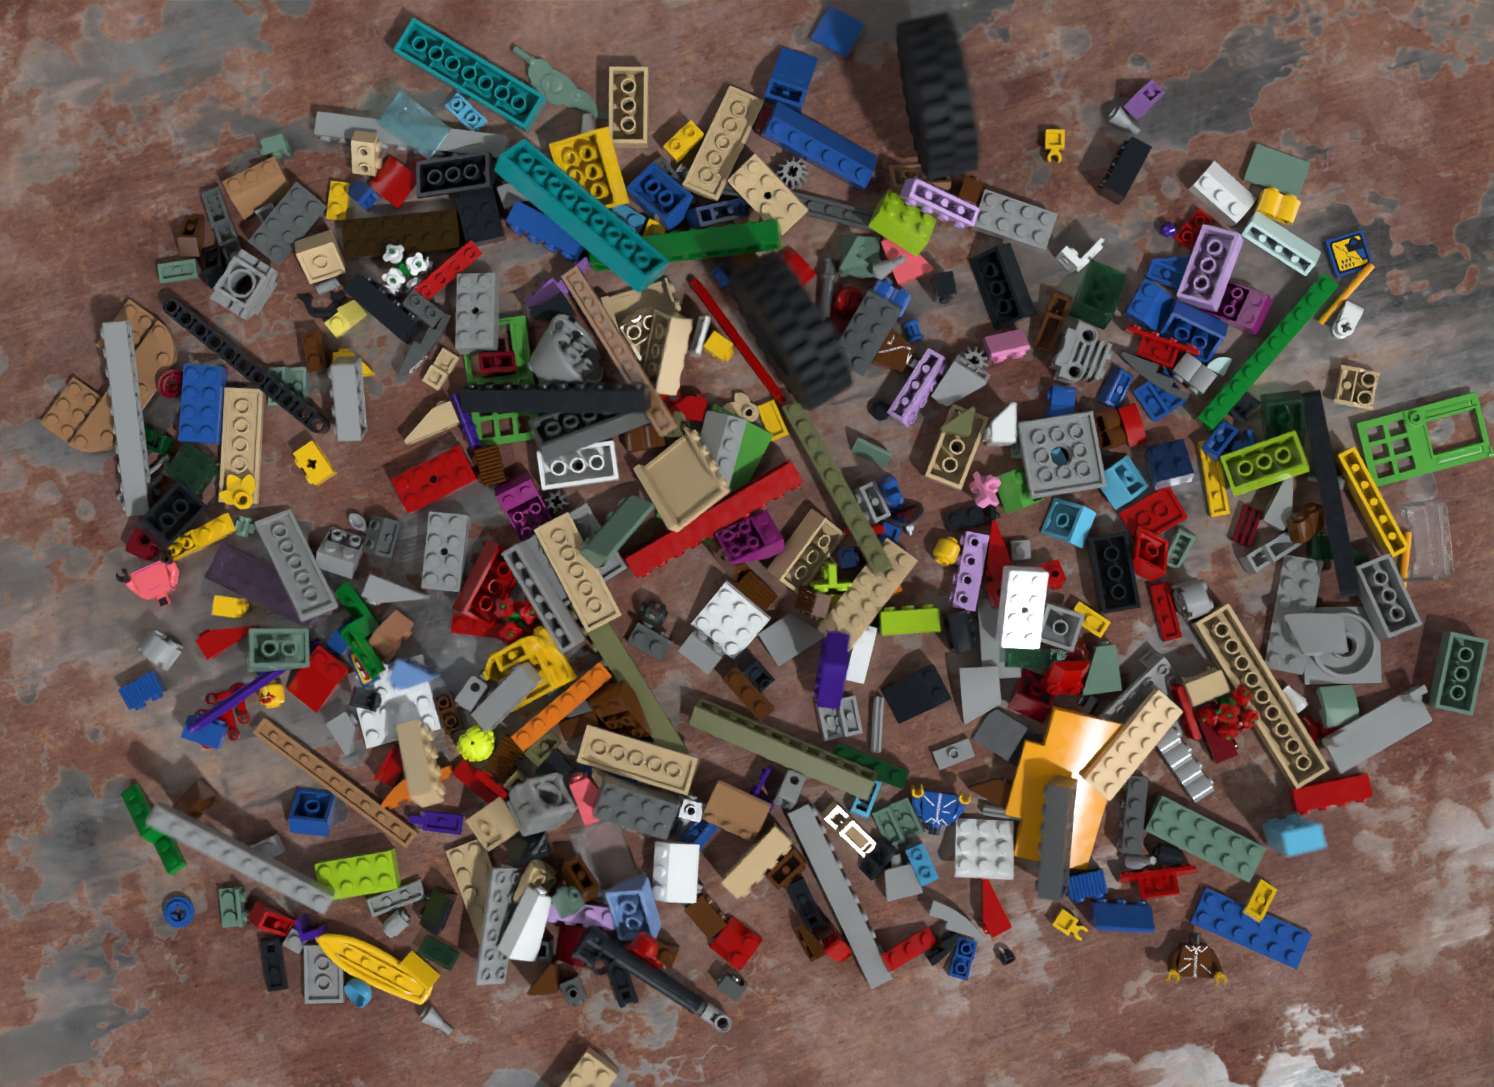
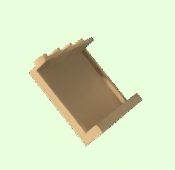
M667 277L663 281L649 285L641 293L630 290L611 297L605 296L601 298L604 308L632 352V348L618 327L624 318L648 306H651L654 311L655 309L678 313L681 310L678 299L674 300L672 295L675 292L673 282H668ZM690 336L688 338V350L685 352V354L689 353V348L692 344ZM645 356L642 357V360H638L641 367H643Z
M687 427L683 428L686 434L646 466L638 464L633 468L667 528L677 533L730 492L727 486V479L719 473V466L710 458L709 449L699 440L701 436L695 429L691 430Z

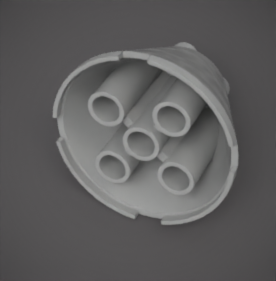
M564 314L555 316L535 348L530 359L531 361L528 362L529 369L536 374L539 383L549 382L550 384L568 382V384H576L578 382H586L587 384H594L599 382L603 377V367L600 368L598 360L601 359V356L594 341L577 321L571 322L567 319L569 316Z

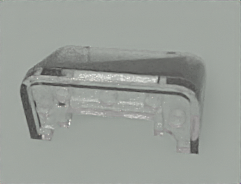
M602 820L569 831V837L576 857L581 856L599 885L596 898L592 899L595 903H608L605 894L606 890L628 878L646 877L643 870L634 867L622 833L626 828Z

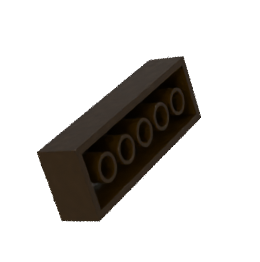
M456 209L341 220L345 259L349 262L383 259L388 244H393V246L402 245L404 247L403 257L415 256L416 253L427 255L456 252L462 246L460 214Z

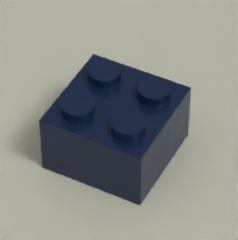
M1184 439L1145 448L1143 456L1154 490L1192 482L1194 470Z

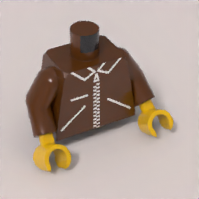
M1189 932V943L1179 942L1167 959V971L1169 974L1165 978L1166 982H1169L1171 977L1175 979L1174 984H1176L1180 976L1213 978V976H1216L1214 980L1215 986L1219 985L1218 979L1223 980L1225 986L1227 977L1223 974L1220 961L1214 950L1207 944L1200 943L1201 933Z

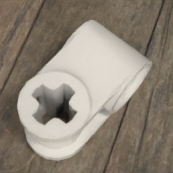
M1345 300L1338 311V316L1332 327L1333 336L1343 339L1351 335L1363 314L1364 308Z

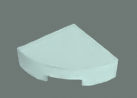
M1220 357L1211 361L1206 367L1223 377L1232 359Z

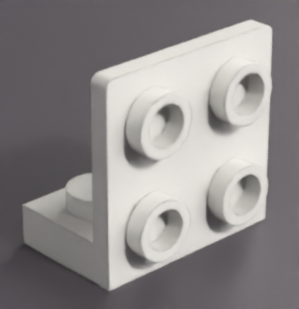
M1101 238L1081 259L1078 257L1079 254L1072 247L1069 249L1067 246L1056 256V259L1071 274L1075 270L1079 272L1090 261L1088 257L1092 259L1103 248L1101 244L1104 239Z

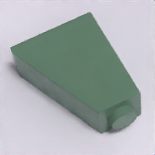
M1110 641L1098 642L1099 646H1093L1089 660L1090 665L1083 679V689L1080 691L1081 695L1122 690L1116 644H1110Z

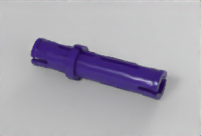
M460 393L452 394L450 398L462 425L461 431L466 436L469 448L473 449V446L474 448L480 447L482 444L476 432V425L473 424L469 412H462Z

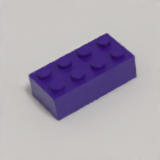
M827 631L826 638L821 640V650L819 652L815 678L816 687L814 690V699H817V707L840 710L848 668L849 633Z

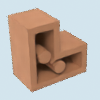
M397 610L374 631L368 642L383 664L386 661L389 663L396 655L394 652L401 646V641H406L413 633L410 630L414 623Z

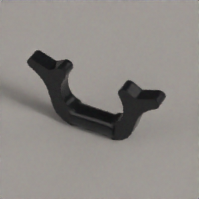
M332 293L333 307L328 310L313 309L312 295L307 297L299 295L298 299L305 303L309 315L314 318L334 316L338 312L337 308L340 302L347 295L345 293L339 295Z

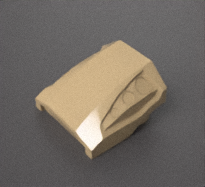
M651 306L637 310L624 318L618 325L639 361L645 356L654 316V310Z
M1341 365L1334 403L1372 411L1380 373Z
M531 860L514 894V901L517 903L521 901L527 886L534 888L536 886L543 887L547 890L546 893L548 894L550 888L556 883L555 874L557 871L542 860Z

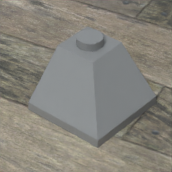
M1048 601L1043 615L1040 642L1073 652L1085 615L1066 606Z

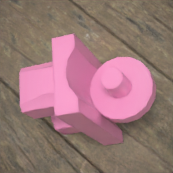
M976 471L973 474L975 480L969 484L970 490L973 493H980L975 498L976 504L981 508H985L989 504L998 505L999 500L996 492L1001 485L1000 479L992 477V475L981 476Z

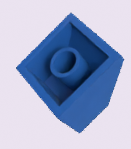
M1145 278L1139 284L1123 316L1150 331L1157 332L1175 300L1162 287Z
M298 788L288 818L290 832L329 837L333 823L336 796L329 791Z

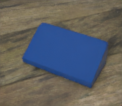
M1112 367L1098 395L1097 401L1117 410L1134 376L1121 368Z
M1222 420L1201 449L1217 463L1220 456L1224 454L1237 437L1239 429Z
M703 819L700 820V823L693 821L678 841L699 844L700 852L718 829V826L708 823Z

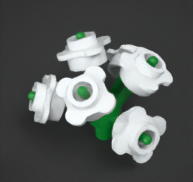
M388 244L383 259L384 261L395 263L396 268H391L387 274H383L382 279L388 282L387 285L383 284V286L387 287V292H390V295H398V292L404 293L401 291L403 285L400 283L403 284L405 282L403 274H406L409 279L406 284L408 288L406 293L409 295L413 288L421 282L419 277L413 278L411 274L417 275L420 271V274L427 277L434 269L433 262L429 261V256H427V259H422L423 255L421 253H416L415 256L404 259L402 253L404 247L402 245L393 246V244Z

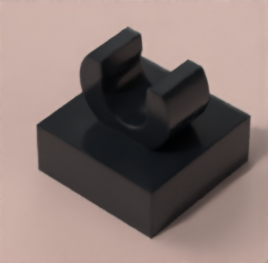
M1080 696L1076 703L1084 707L1081 711L1082 713L1092 715L1100 701L1093 696H1090L1088 700Z

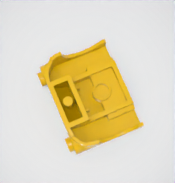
M544 625L534 629L532 636L522 638L501 651L497 650L489 654L490 657L487 660L485 671H483L486 680H493L499 684L502 678L512 673L511 669L515 665L527 662L531 664L543 679L511 712L519 710L543 695L577 678L564 653L561 654Z

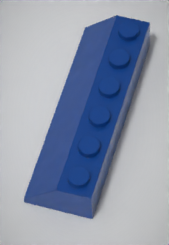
M776 102L760 137L859 191L866 188L874 172L877 160L876 155L784 104Z

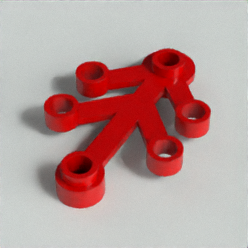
M237 682L232 684L228 691L208 693L205 696V701L208 704H215L218 700L226 699L237 688L240 689L245 684ZM210 695H213L215 698L213 702L209 701ZM245 700L237 704L240 712L238 722L240 724H247L250 722L251 717L247 712ZM232 708L217 719L223 721L227 719L229 726L227 736L229 740L235 741L240 738L241 733L237 729ZM199 709L196 712L199 713L200 711H202L203 713H205L211 709ZM242 715L247 717L246 722L241 720ZM233 731L237 733L236 738H232L231 733ZM201 744V746L205 749L211 748Z

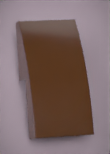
M451 691L432 697L446 735L465 729Z

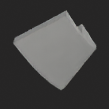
M791 613L758 634L778 667L825 637L816 628Z
M1299 613L1282 616L1283 621H1287L1292 631L1290 634L1297 643L1301 655L1318 657L1326 652L1340 654L1348 652L1343 615Z
M999 666L959 668L964 724H967L1002 704Z

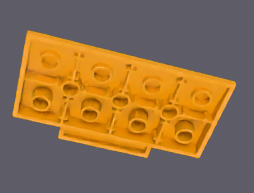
M1053 706L1043 743L1029 740L1024 741L1004 811L1005 815L1021 818L1014 841V856L1034 861L1041 860V854H1038V847L1043 839V835H1040V827L1044 823L1045 817L1042 816L1043 804L1046 805V797L1043 796L1044 787L1048 785L1049 780L1051 781L1055 775L1078 778L1070 868L1087 870L1107 799L1081 777L1125 725L1124 723Z

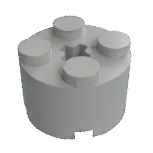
M1194 577L1171 587V589H1175V592L1171 593L1173 603L1178 614L1183 613L1185 616L1182 618L1184 621L1206 615L1214 607L1212 600L1208 598L1206 593L1207 585L1203 579L1199 580Z
M156 628L150 629L136 649L141 650L140 653L158 665L160 663L163 665L162 668L168 671L182 653L181 649L183 646L176 641L170 639L168 641L166 639L168 635Z

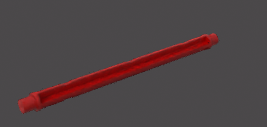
M697 278L691 280L689 283L694 288L693 291L696 292L773 396V399H776L780 405L787 400L783 396V392L764 369L703 284Z

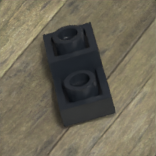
M949 930L941 935L942 938L939 941L943 947L932 949L929 952L930 955L927 956L932 967L952 950L959 938L957 932Z

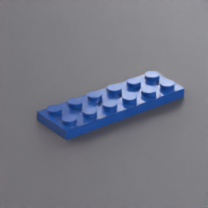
M1203 888L1189 921L1190 923L1294 969L1298 968L1312 936L1311 933L1268 914H1265L1263 920L1258 923L1243 913L1245 904L1209 888Z

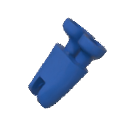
M892 475L883 476L878 482L879 489L883 494L888 509L897 510L904 503L897 479Z

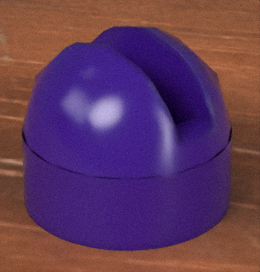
M1171 221L1161 226L1160 233L1163 237L1176 235Z

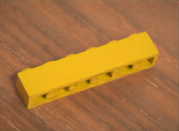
M1349 447L1333 455L1336 467L1340 474H1342V478L1345 479L1350 493L1383 554L1390 553L1393 558L1410 549L1356 447Z

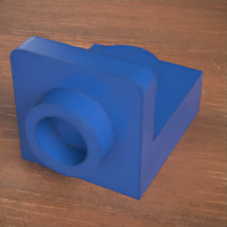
M1251 429L1245 430L1243 434L1246 442H1244V439L1232 442L1233 446L1228 448L1229 453L1256 444L1257 438L1255 433H1252Z

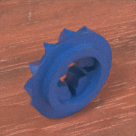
M175 897L166 903L163 915L169 925L182 928L193 920L195 909L192 902L187 900L186 897ZM178 906L181 910H186L185 913L181 914V918L179 914L172 913L178 910Z

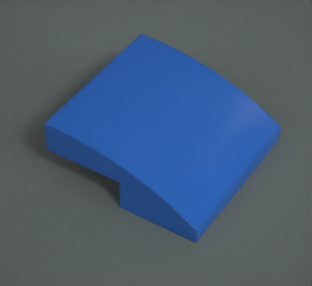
M829 6L813 33L811 40L828 48L830 52L847 58L865 25L850 15Z
M1166 369L1159 373L1172 378ZM1147 381L1133 391L1154 423L1186 402V400L1166 392L1150 381ZM1174 381L1172 387L1179 389V387Z

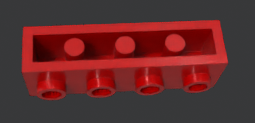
M1059 559L1036 566L1048 572L1046 590L1052 589V591L1063 588L1067 579ZM1002 578L986 583L984 587L992 609L996 607L999 609Z
M1364 772L1305 784L1298 789L1288 788L1292 811L1299 813V815L1309 814L1311 810L1317 808L1318 811L1328 810L1331 805L1336 804L1337 807L1347 806L1350 801H1356V803L1368 801L1367 798L1373 797L1369 774Z

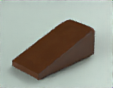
M594 711L559 723L565 741L584 735L588 724L602 728Z
M802 923L793 927V931L811 962L826 955L823 945Z

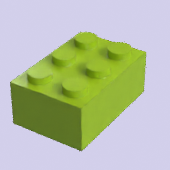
M888 189L878 202L868 227L917 257L929 242L937 219L930 214L922 212L916 206L912 207L905 204V200L899 198V194Z
M934 604L921 605V609H915V606H902V610H895V607L882 608L883 611L878 613L880 635L941 631L939 608H934Z

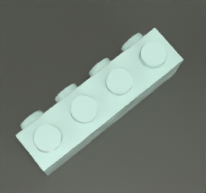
M1258 211L1246 223L1241 234L1304 276H1307L1316 265L1321 254L1319 250Z

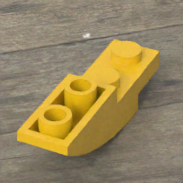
M229 513L223 514L201 527L179 536L166 549V552L171 550L172 559L177 561L226 538L227 535L236 531Z

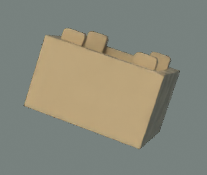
M332 230L294 241L296 256L310 284L347 273L345 259Z
M1208 666L1206 667L1207 671L1186 679L1181 677V682H1178V684L1184 685L1190 705L1195 706L1230 692L1222 670Z
M500 797L466 820V823L487 852L519 831L506 803Z

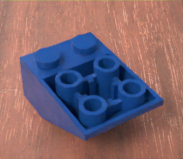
M782 47L765 93V102L775 105L778 101L801 113L819 58Z

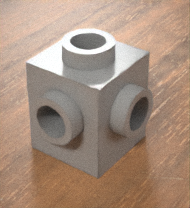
M680 794L678 798L679 808L676 815L683 822L689 823L691 820L700 823L706 804L701 799H697L698 796L694 794Z

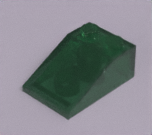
M1091 259L1069 315L1104 330L1113 318L1126 274Z
M1300 391L1260 395L1264 441L1296 431L1303 452H1305V399Z

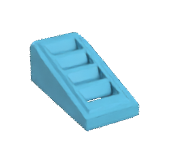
M875 781L874 786L876 788L871 791L873 795L867 799L869 805L855 797L849 813L868 819L882 782ZM856 805L867 809L866 812L857 809Z

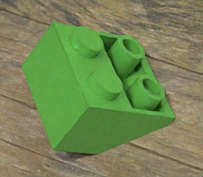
M1024 467L997 476L1001 481L998 493L1006 514L1045 500V497L1030 499Z

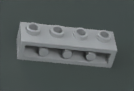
M529 662L515 665L511 669L512 673L499 681L500 685L487 693L488 697L485 701L482 700L475 706L476 710L471 715L485 732L496 728L543 680Z

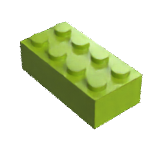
M1296 431L1220 456L1234 497L1309 472V466Z
M395 848L321 860L315 863L317 881L335 891L333 900L394 890L401 886Z

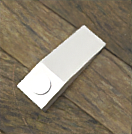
M869 626L853 646L845 680L864 684L877 628Z

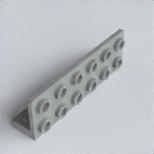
M1151 648L1138 660L1147 670L1098 717L1125 724L1155 687L1164 695H1167L1170 692L1169 685L1181 682V677L1163 655L1154 648Z
M1425 685L1411 687L1321 739L1338 773H1344L1432 721L1421 700L1423 698L1422 695L1428 692Z
M501 864L500 868L491 869L474 981L476 985L502 984L506 981L509 958L500 952L498 947L517 908V902L513 898L521 880L522 868Z

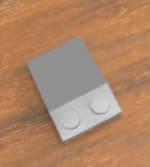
M376 574L369 575L361 595L366 598V602L373 605L429 599L430 597L426 593Z

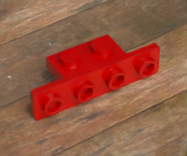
M468 240L413 289L425 299L430 300L452 281L457 274H460L482 255V252L472 240Z
M1131 324V326H1126L1124 329L1125 333L1142 338L1135 355L1136 357L1171 369L1174 366L1179 351L1182 353L1187 352L1194 357L1200 354V351L1196 350L1197 347L1194 345L1179 344L1178 340L1167 337V339L1162 338L1159 333L1154 331L1147 333L1142 331V328L1137 325Z
M465 759L454 769L452 774L487 804L500 797L508 808L507 802L511 798L506 792L507 789L501 782L496 784L491 780L493 776L485 769L483 771L477 770Z
M1182 864L1178 868L1164 866L1160 870L1154 871L1151 868L1142 869L1141 872L1137 873L1124 871L1119 875L1118 883L1137 881L1141 900L1176 896L1180 894L1177 876L1195 874L1197 868L1196 865Z

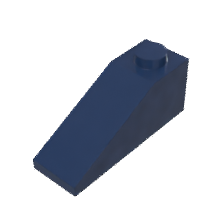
M743 197L696 207L686 212L689 229H699L749 216L746 200Z

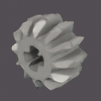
M794 156L791 157V162L784 158V164H778L781 170L776 171V174L781 176L780 178L785 181L787 186L791 184V190H794V184L801 188V182H807L804 176L809 175V171L805 170L807 164L800 165L802 162L801 158L794 162ZM793 169V172L796 170V176L792 177V174L789 176V170Z
M968 346L966 347L967 353L960 351L959 354L968 361L974 358V362L977 361L975 365L984 370L982 367L986 368L989 366L988 363L983 362L988 359V356H981L984 353L983 349L977 353V346H974L973 352Z

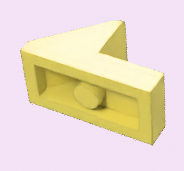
M352 300L338 307V312L327 320L325 325L338 339L367 314L355 300Z

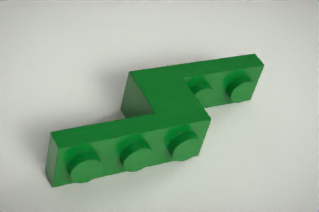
M346 582L338 588L335 594L354 621L348 624L340 632V635L370 678L374 680L386 668L366 640L372 637L379 625L367 609L366 604L362 602L356 593V590L349 582Z
M138 783L133 784L122 792L121 796L140 837L154 844L167 874L173 876L187 865L175 838L146 824L153 811L141 785Z

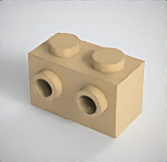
M355 130L351 139L353 174L376 176L378 169H381L382 158L379 157L381 141H378V133Z

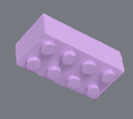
M1205 224L1202 225L1176 295L1181 302L1215 312L1218 311L1244 241L1240 233Z

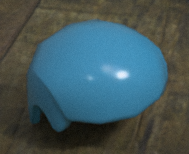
M353 978L343 988L348 998L359 1008H363L372 998L370 985L361 979Z

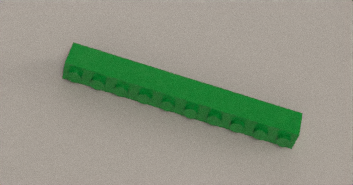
M767 219L764 222L758 223L750 221L742 225L728 224L725 227L710 226L707 229L701 230L693 228L685 232L671 231L669 234L654 233L651 236H641L669 260L668 263L782 249L781 226L778 220ZM590 253V266L595 272L610 270Z
M1326 273L1318 276L1196 415L1194 420L1207 432L1213 430L1339 285Z

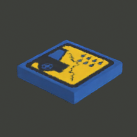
M1363 230L1324 242L1335 278L1361 271L1368 263L1373 264Z

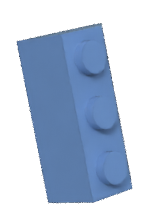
M405 657L397 659L387 681L392 683V687L402 690L439 678L442 673Z
M648 877L628 878L606 890V898L619 941L634 940L640 932H644L656 939L662 924Z

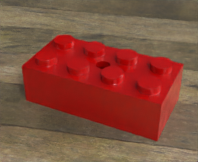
M458 445L390 480L407 514L412 515L478 482V477L463 446ZM433 476L437 477L436 483L431 482Z

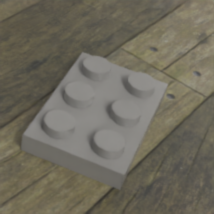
M305 944V1004L344 1003V970L327 957L319 944Z

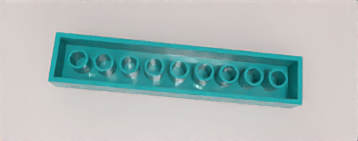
M525 138L500 154L494 171L637 293H641L663 275L669 262L667 258Z

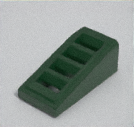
M144 426L146 438L148 433H150L146 442L147 449L162 455L168 453L173 438Z

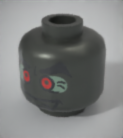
M652 598L647 603L643 601L639 612H641L640 618L654 627L659 624L662 625L668 615L667 607L665 604Z

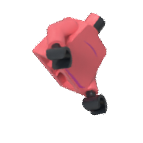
M168 550V557L164 556L161 552L160 561L130 573L129 577L127 569L123 568L122 573L124 576H119L116 573V579L118 582H123L133 593L142 599L153 600L157 598L160 607L171 604L167 593L176 590L179 569L174 559H172V551Z

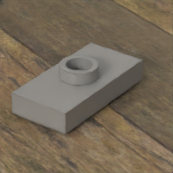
M968 738L932 752L939 770L975 757Z

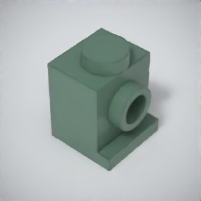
M283 133L260 140L262 146L259 148L263 158L274 156L279 159L282 157V154H286L288 157L292 156L287 137Z

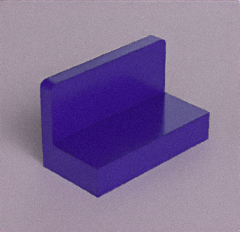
M307 913L295 919L300 942L318 938L328 931L326 923L311 927Z

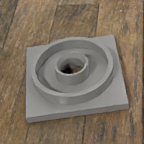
M1093 411L1016 423L1030 499L1107 486ZM1062 447L1068 452L1069 458L1066 464L1057 465L1052 461L1051 452L1054 448Z
M585 503L569 513L583 541L588 537L592 539L595 535L593 531L600 525L589 505ZM535 534L525 541L528 543L562 602L567 606L571 601ZM617 551L607 562L598 567L605 582L627 568Z
M1315 607L1314 613L1343 615L1346 637L1351 640L1352 649L1346 655L1326 652L1318 657L1307 655L1303 673V684L1382 683L1381 645L1364 607Z

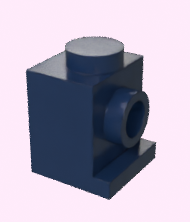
M856 546L837 550L841 569L859 565Z

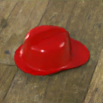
M846 285L840 287L835 292L829 317L831 324L835 328L845 331L863 301V296L858 288Z
M640 932L630 946H625L658 968L664 967L656 959L658 944L652 936Z

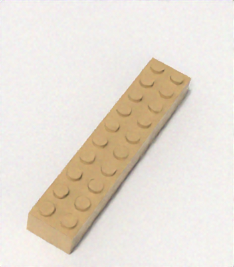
M1222 603L1208 614L1191 622L1218 669L1222 670L1232 692L1237 690V686L1241 684L1252 694L1253 699L1248 701V705L1241 706L1244 711L1248 708L1259 711L1258 721L1254 728L1290 787L1298 789L1330 770L1229 603Z

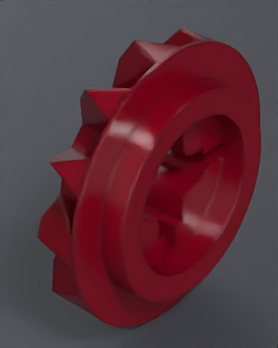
M174 368L172 370L166 369V372L160 374L159 380H156V389L163 397L175 398L182 393L183 372ZM171 379H172L174 382H176V383H174V384H171L170 387H169V385L166 383V382H170Z

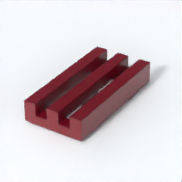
M1243 505L1231 541L1251 547L1263 511ZM1250 511L1241 538L1239 540L1237 538L1243 520L1245 518L1246 512ZM1254 513H1256L1247 542H1245V538L1250 527Z

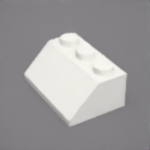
M1215 161L1189 189L1193 195L1230 227L1237 224L1257 200L1253 194Z
M1016 403L1007 406L986 426L982 435V441L986 442V446H1010L1016 442Z
M674 840L655 841L652 883L654 900L696 903L699 844Z

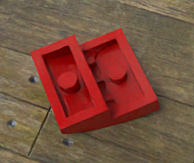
M390 156L368 186L399 209L416 187V174Z

